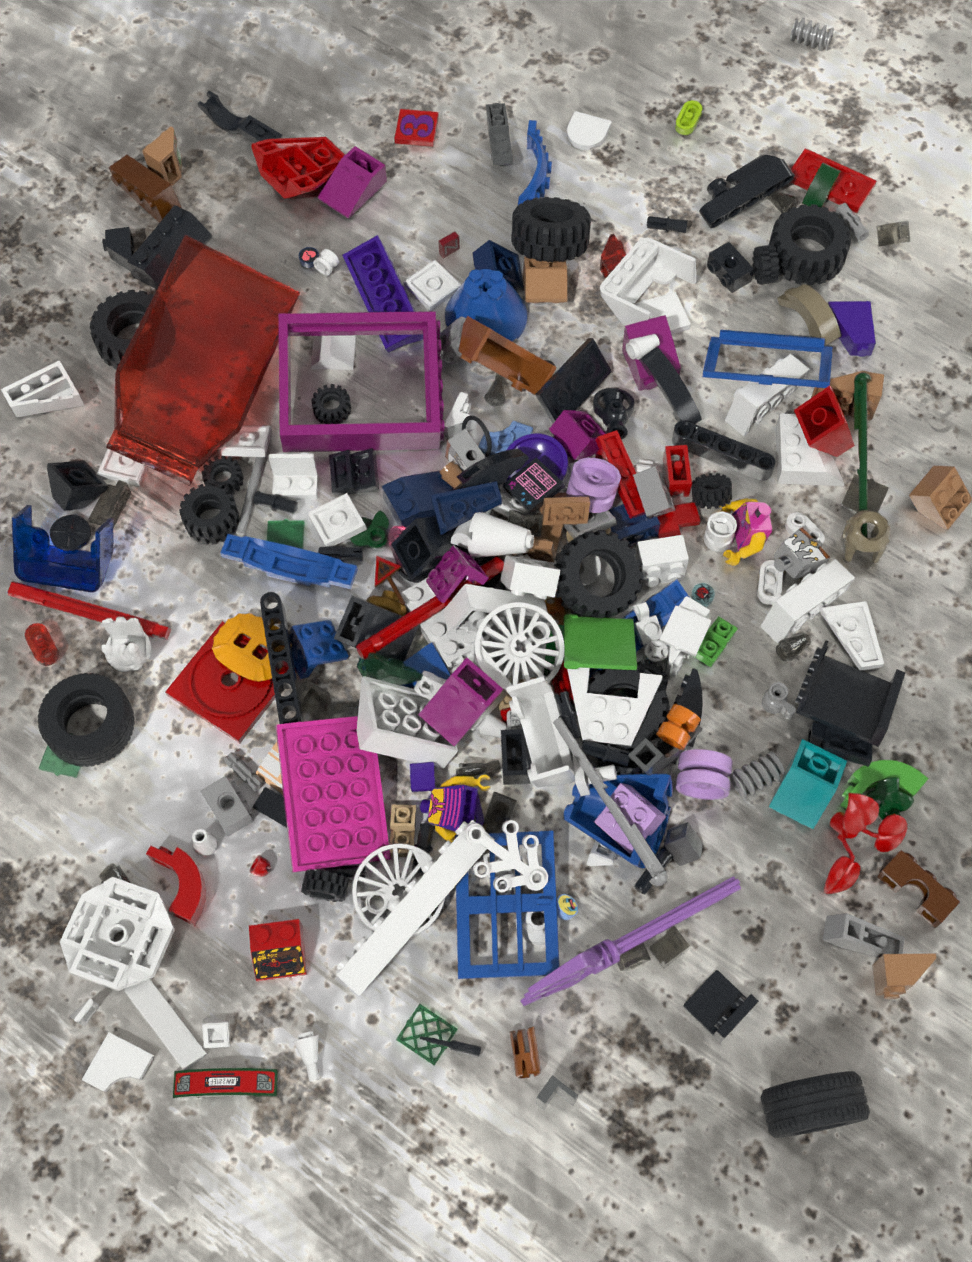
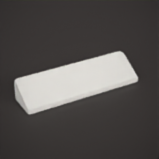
M150 979L123 989L184 1070H189L207 1055Z

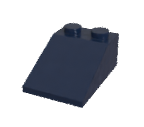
M440 471L404 476L382 485L383 499L402 532L416 518L436 517L431 502V495L453 491L452 486L441 478Z

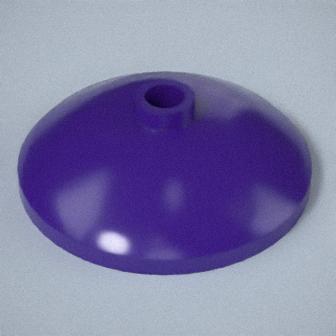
M539 433L524 435L516 439L507 448V450L519 448L529 457L523 467L537 457L561 481L564 480L567 474L568 458L566 451L560 442L551 436ZM520 468V469L514 471V472L508 477V479H507L506 481H508L512 476H514V475H515L517 472H519L522 468Z

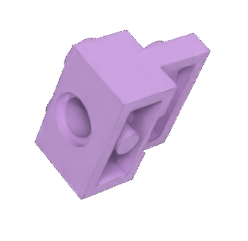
M620 783L610 796L617 803L630 825L632 826L635 823L644 839L648 835H652L666 818L660 810L631 785ZM606 806L595 820V823L629 854H632L634 848Z

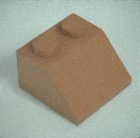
M936 953L883 954L872 964L876 995H884V999L900 998V995L905 994L936 960Z

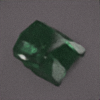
M369 652L367 659L359 658L356 666L362 677L366 676L397 685L418 682L423 677V674L412 667L406 666V663L391 657L387 661L386 657L374 652Z

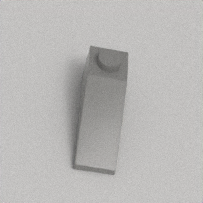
M844 913L826 917L823 940L844 949L881 957L883 954H903L905 937Z

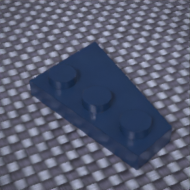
M497 481L431 495V502L440 534L471 520L475 513H485L501 505L502 497Z

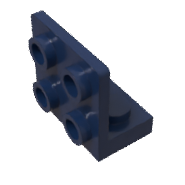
M624 504L609 509V512L616 518L617 523L610 527L611 532L618 534L617 539L625 538L629 541L628 547L634 546L640 541H646L658 536L660 522L657 516L650 519V517L644 514L630 519Z

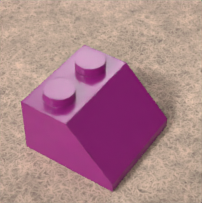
M564 410L549 428L554 435L553 438L563 445L567 450V455L574 460L590 458L595 455L599 450L595 439L606 434L588 411Z

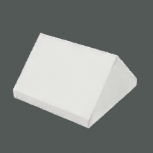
M356 335L314 336L311 369L353 370Z

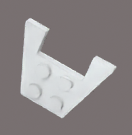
M590 668L567 669L582 740L632 746L656 691L662 682L663 676L640 673L638 698L588 693Z

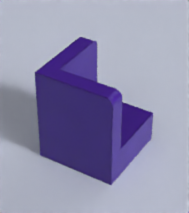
M434 762L410 764L412 792L432 791L433 788H436Z

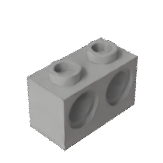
M462 316L440 333L441 359L447 363H455L462 355V353L458 352L463 323L466 319Z

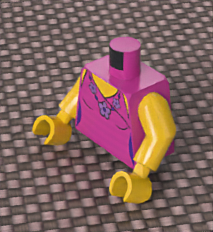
M744 498L732 501L731 504H726V506L722 507L720 511L729 514L733 511L731 515L737 523L735 537L738 552L726 550L723 553L724 557L730 558L725 563L731 566L738 565L740 558L745 559L762 551L765 542L772 532L771 508L766 503L758 502L756 499Z

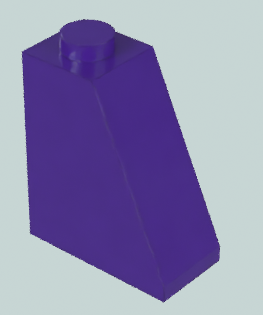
M871 301L828 302L839 326L841 334L839 340L849 355L871 356L876 344Z

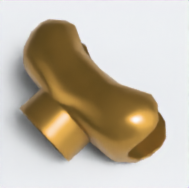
M384 590L381 596L373 595L367 598V601L402 616L408 614L406 606L401 605L395 592Z

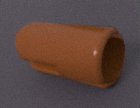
M529 1027L527 1031L525 1028L519 1029L518 1032L515 1030L509 1031L516 1077L530 1078V1074H534V1077L540 1075L541 1067L535 1027Z

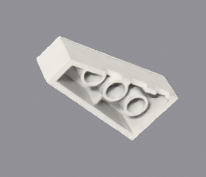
M790 354L784 359L780 358L773 367H767L761 374L773 375L774 377L805 379L810 369ZM749 381L745 387L741 386L735 391L733 395L734 400L725 422L742 436H745L749 432L752 423L755 425L759 424L768 410L772 412L782 399H787L800 386L783 384L762 385L759 382Z
M836 559L829 564L823 563L815 574L809 573L799 585L793 584L785 595L779 594L772 600V607L760 627L780 646L786 641L790 631L793 634L796 633L808 618L810 620L813 619L820 612L821 608L827 607L846 592L855 577Z
M465 584L444 608L443 613L448 633H457V629H466L467 633H476L485 617L496 608L505 604L516 602L528 603L543 609L547 613L548 611L545 600L535 598L532 594L520 596L512 594L511 591ZM511 610L517 631L520 610ZM525 611L523 631L528 627L534 614ZM505 612L497 614V617L504 626L509 629ZM492 619L487 622V627L497 633L500 631ZM533 628L532 632L539 631V629Z

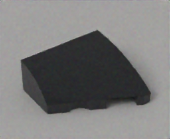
M760 155L728 175L726 181L736 186L780 160V158L771 155Z

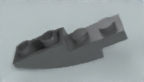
M505 103L486 105V115L493 165L513 164Z

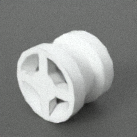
M323 249L320 257L316 258L313 264L321 274L328 276L332 273V268L339 264V259L332 251Z
M658 640L649 642L645 647L644 662L649 660V664L652 665L654 661L657 662L656 667L663 666L668 655L666 644Z

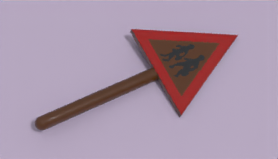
M376 556L374 587L376 588L387 579L401 605H405L403 597L391 578V575L402 567Z

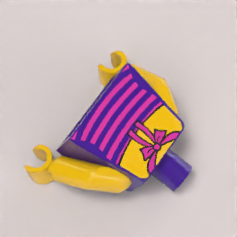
M481 775L478 779H474V776H453L442 783L440 788H433L430 799H423L421 801V812L428 814V823L435 825V831L444 840H449L452 843L455 840V835H457L455 831L464 821L467 824L472 820L474 821L478 788H474V786H478L482 791L490 790V786L484 787L480 784L484 779L491 780L488 775Z

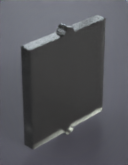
M854 474L841 507L858 513V475ZM868 479V510L879 512L889 487L874 482V479Z

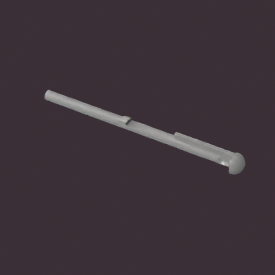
M562 718L556 719L553 722L556 729L651 874L652 879L649 882L654 886H662L667 881V872L635 823L632 826L630 825L617 803L605 791L608 788L607 785L602 782Z

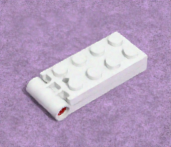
M426 579L400 593L405 601L408 613L436 596L427 584ZM443 610L419 625L422 635L428 644L433 643L450 675L466 658L473 662L476 633H467L466 629H457V633H448Z

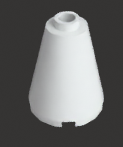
M484 512L475 513L471 520L469 532H473L472 540H468V551L472 557L527 553L529 548L532 549L534 545V535H531L529 529Z

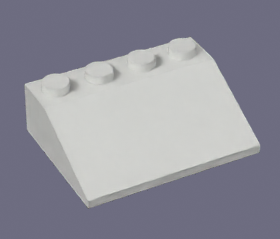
M363 676L361 679L357 720V736L361 750L417 763L434 762V767L443 769L458 752L457 745L455 747L418 716L430 700L419 695L412 688Z

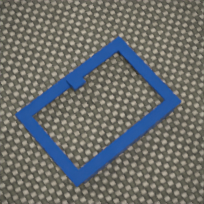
M720 330V337H711L702 377L759 382L762 385L783 384L826 388L830 386L833 347L824 346L825 338ZM720 345L820 352L819 380L715 371Z

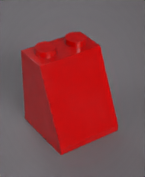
M831 386L826 387L794 409L809 447L838 457L855 446L847 421Z

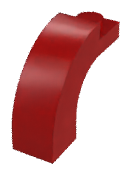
M150 846L146 853L149 859L174 871L179 878V890L169 908L170 913L195 926L203 912L206 901V885L200 869L193 859L178 847L173 853L163 846H160L158 849Z

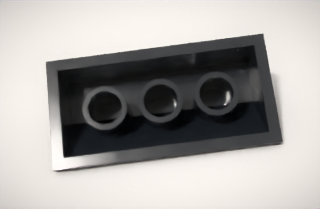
M174 205L127 261L132 277L166 294L209 242L212 234L191 212Z

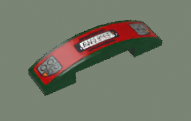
M211 1068L174 1071L173 1099L226 1096L277 1097L278 1070Z

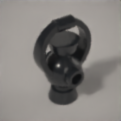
M606 388L598 391L593 399L595 414L607 426L606 434L617 430L621 440L624 439L628 434L625 424L634 410V398L627 391L619 388ZM602 397V402L605 406L604 409L598 404L599 399ZM624 399L629 404L627 409L623 406Z

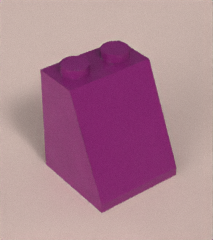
M666 315L625 326L622 352L638 391L651 390L658 385L652 375L649 377L639 359H631L627 354L626 344L629 343L630 339L656 334L659 339V346L657 347L667 357L680 376L681 367Z

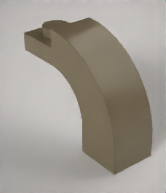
M803 284L797 288H790L783 295L777 297L780 306L791 308L801 315L808 327L810 337L825 338L824 346L841 337L838 323L831 308L824 298L812 287Z

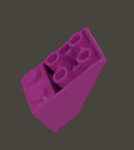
M354 146L342 157L318 199L349 219L387 182L385 164Z
M466 658L418 716L455 747L502 694L503 688L471 660Z

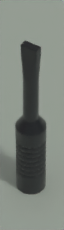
M420 1036L421 1040L449 1047L452 1051L479 1057L481 1052V1046L456 1040L448 1042Z

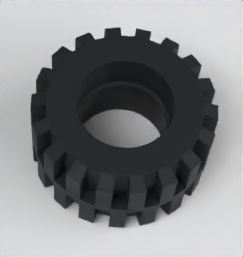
M207 483V486L200 484L197 489L193 487L190 489V494L186 493L183 496L185 501L180 503L181 509H179L185 529L190 537H193L197 542L201 540L202 544L211 542L213 545L217 544L219 540L224 542L228 534L233 535L232 530H237V523L240 519L233 495L229 493L227 488L222 489V486L216 484V486H213L212 483ZM206 510H220V512L213 518H199L200 515Z

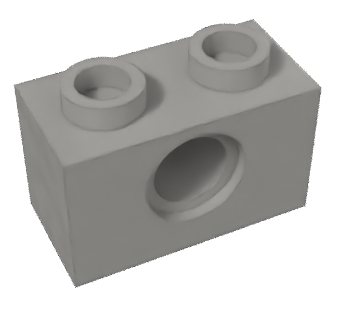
M224 776L200 791L228 837L253 822L249 815L253 811L246 800L241 802L238 797L241 791L235 781L229 782L227 777ZM234 801V805L231 808H223L226 802Z

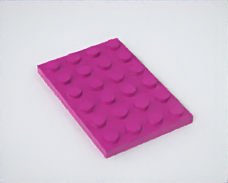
M358 716L277 724L275 726L292 873L310 869L316 870L361 864L370 853L380 847L389 845L378 754L359 748L357 736ZM390 850L382 852L385 860H391ZM378 855L372 858L369 863L380 861Z

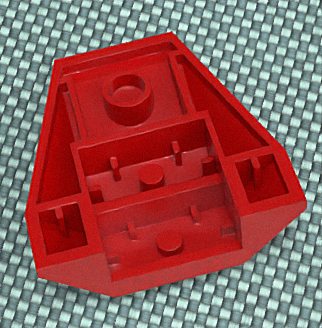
M327 137L266 139L251 145L260 175L284 199L316 190L329 180L338 163L345 155Z

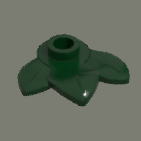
M379 510L373 520L361 517L367 530L349 538L350 541L359 547L369 546L372 549L385 547L389 539L387 530L390 525L385 513ZM377 537L381 538L379 541H374Z
M898 777L882 779L877 783L875 790L866 795L873 800L881 802L878 816L882 821L889 815H900V812L908 810L914 803L913 797L898 791Z

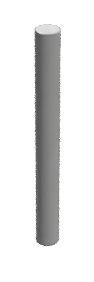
M256 457L236 530V534L241 536L245 535L254 495L265 460L264 457Z

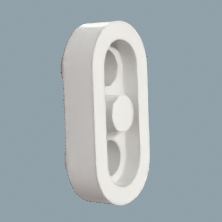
M799 512L788 516L785 528L790 535L803 527L810 536L817 538L814 540L822 547L825 540L824 534L807 516Z
M775 560L765 561L759 571L757 596L762 603L771 605L772 600L782 592L783 571L779 572L774 566ZM767 572L773 573L774 576H769ZM769 592L772 596H767L765 593Z

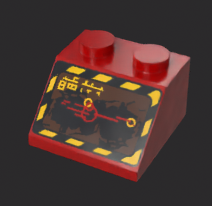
M299 919L249 925L250 951L256 982L307 975L303 925Z

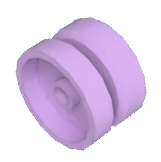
M598 458L580 459L574 463L566 496L589 497L590 513L608 511L613 506L621 479L619 470L611 463Z
M703 749L686 750L679 755L678 769L681 773L677 775L675 788L679 793L697 799L717 800L726 798L730 792V780L727 777L732 772L733 761L727 755L716 751Z

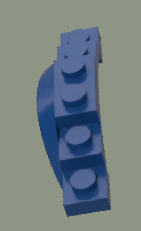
M529 120L527 149L533 151L537 161V168L531 182L519 196L518 205L520 203L523 204L526 200L545 197V189L550 187V177H547V174H551L552 161H548L549 153L546 152V145H543V137L540 136V129H537V121Z
M228 534L220 552L222 558L242 562L245 567L264 571L269 577L309 587L312 583L328 588L331 585L351 589L358 571L356 565L344 563L340 559L247 536L239 537Z
M677 579L645 601L649 608V617L656 615L661 629L668 622L675 606H679L684 598L688 596ZM634 609L621 618L633 619L634 623L638 622ZM634 629V634H635V646H636V652H637V651L640 650L644 645H640L639 640H638V637H637L636 632H635V629ZM590 668L589 678L593 677V674H595L597 671L600 672L602 669Z

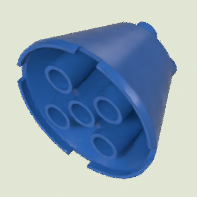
M490 269L472 270L446 305L445 325L447 328L459 317L467 318L469 316L508 340L514 341L522 335L526 328L527 307L522 297L506 281L500 271Z

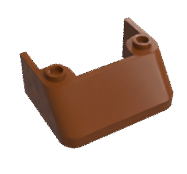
M469 316L465 319L458 352L462 353L460 358L470 364L476 361L512 381L511 386L520 392L526 389L534 395L552 377L557 368L556 366Z

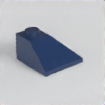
M491 240L485 242L472 253L475 270L490 269L500 271L511 286L520 290L524 288L518 254Z

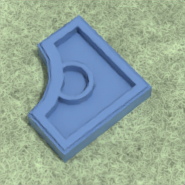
M513 421L509 427L502 431L489 432L492 442L490 456L506 451L516 439L532 434L533 427ZM485 434L478 445L484 455L487 452Z

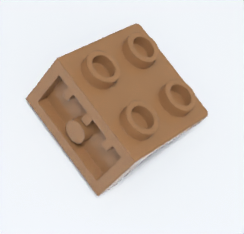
M557 493L552 498H544L543 506L539 508L543 525L587 524L590 499L589 497H567L566 493Z
M539 518L531 527L526 528L531 531V535H534V545L532 549L529 548L527 553L521 554H528L531 559L554 563L564 524L543 525L542 519Z

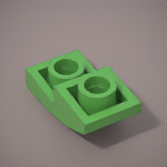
M718 616L707 630L696 656L693 657L712 667L738 628Z

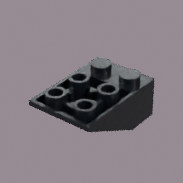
M351 596L334 639L356 648L358 644L403 616L358 596ZM419 625L373 655L402 666Z
M523 729L501 730L503 785L531 784L527 770L531 769L532 762Z

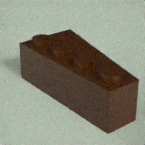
M128 154L108 167L112 174L110 177L116 186H120L159 223L174 205L182 208L172 185Z

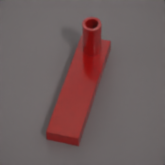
M618 431L598 436L595 440L599 450L596 452L595 458L605 460L619 470L621 479L617 490L629 518L632 519L646 514L633 477L636 471Z

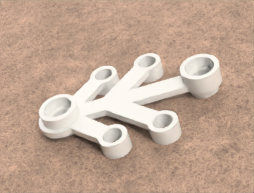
M507 820L502 825V830L506 834L508 851L485 835V829L480 824L471 823L466 826L464 837L468 842L472 844L480 843L502 859L489 863L481 861L475 863L473 872L476 876L483 878L489 873L516 869L522 875L510 878L498 876L493 881L494 888L499 892H506L511 887L526 885L527 888L535 891L545 887L548 882V874L538 863L536 848L539 845V841L536 836L526 835L522 840V845L527 850L528 865L520 860L516 836L519 830L517 822ZM509 823H513L514 830L509 833L506 827ZM474 829H478L480 832L479 837L476 839L472 837ZM529 838L534 839L532 847H528L526 844ZM480 865L485 866L483 874H478L477 868ZM535 873H538L540 875V879L538 882L534 883L532 881V876ZM499 880L505 881V887L499 889L497 886Z

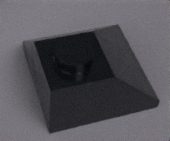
M85 460L47 464L52 498L64 511L83 509L108 489L105 481Z

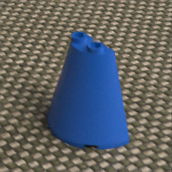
M668 774L617 775V779L603 782L608 787L605 791L609 796L612 795L620 783L631 785L666 816L652 835H648L645 839L656 855L662 843L671 811L667 800L668 796L672 797L673 795L671 776ZM575 783L572 790V796L575 799L572 804L566 806L564 820L635 867L645 868V865L634 849L632 854H629L595 823V820L605 809L606 805L593 784L589 785L590 795L580 796Z

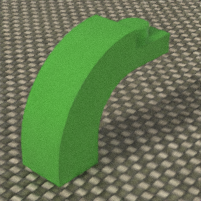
M894 760L871 762L869 767L862 766L852 774L847 782L850 786L841 795L845 799L840 806L846 810L849 793L864 794L866 791L876 788L879 781L888 777H898V791L914 797L929 778L916 768L903 762Z

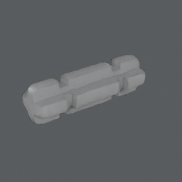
M234 752L225 757V763L245 783H248L253 791H257L263 786L262 779L255 775V772L240 760Z

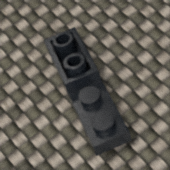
M519 448L488 456L460 473L457 478L461 484L454 490L496 481L497 485H501L506 482L514 471L522 468L529 457Z
M693 668L690 676L685 674L681 684V688H684L682 696L677 694L674 704L689 709L701 719L703 707L701 680L698 670ZM696 737L688 744V746H694ZM679 756L671 763L676 765Z

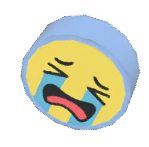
M562 894L557 897V916L563 920L572 919L578 913L577 903L571 896Z

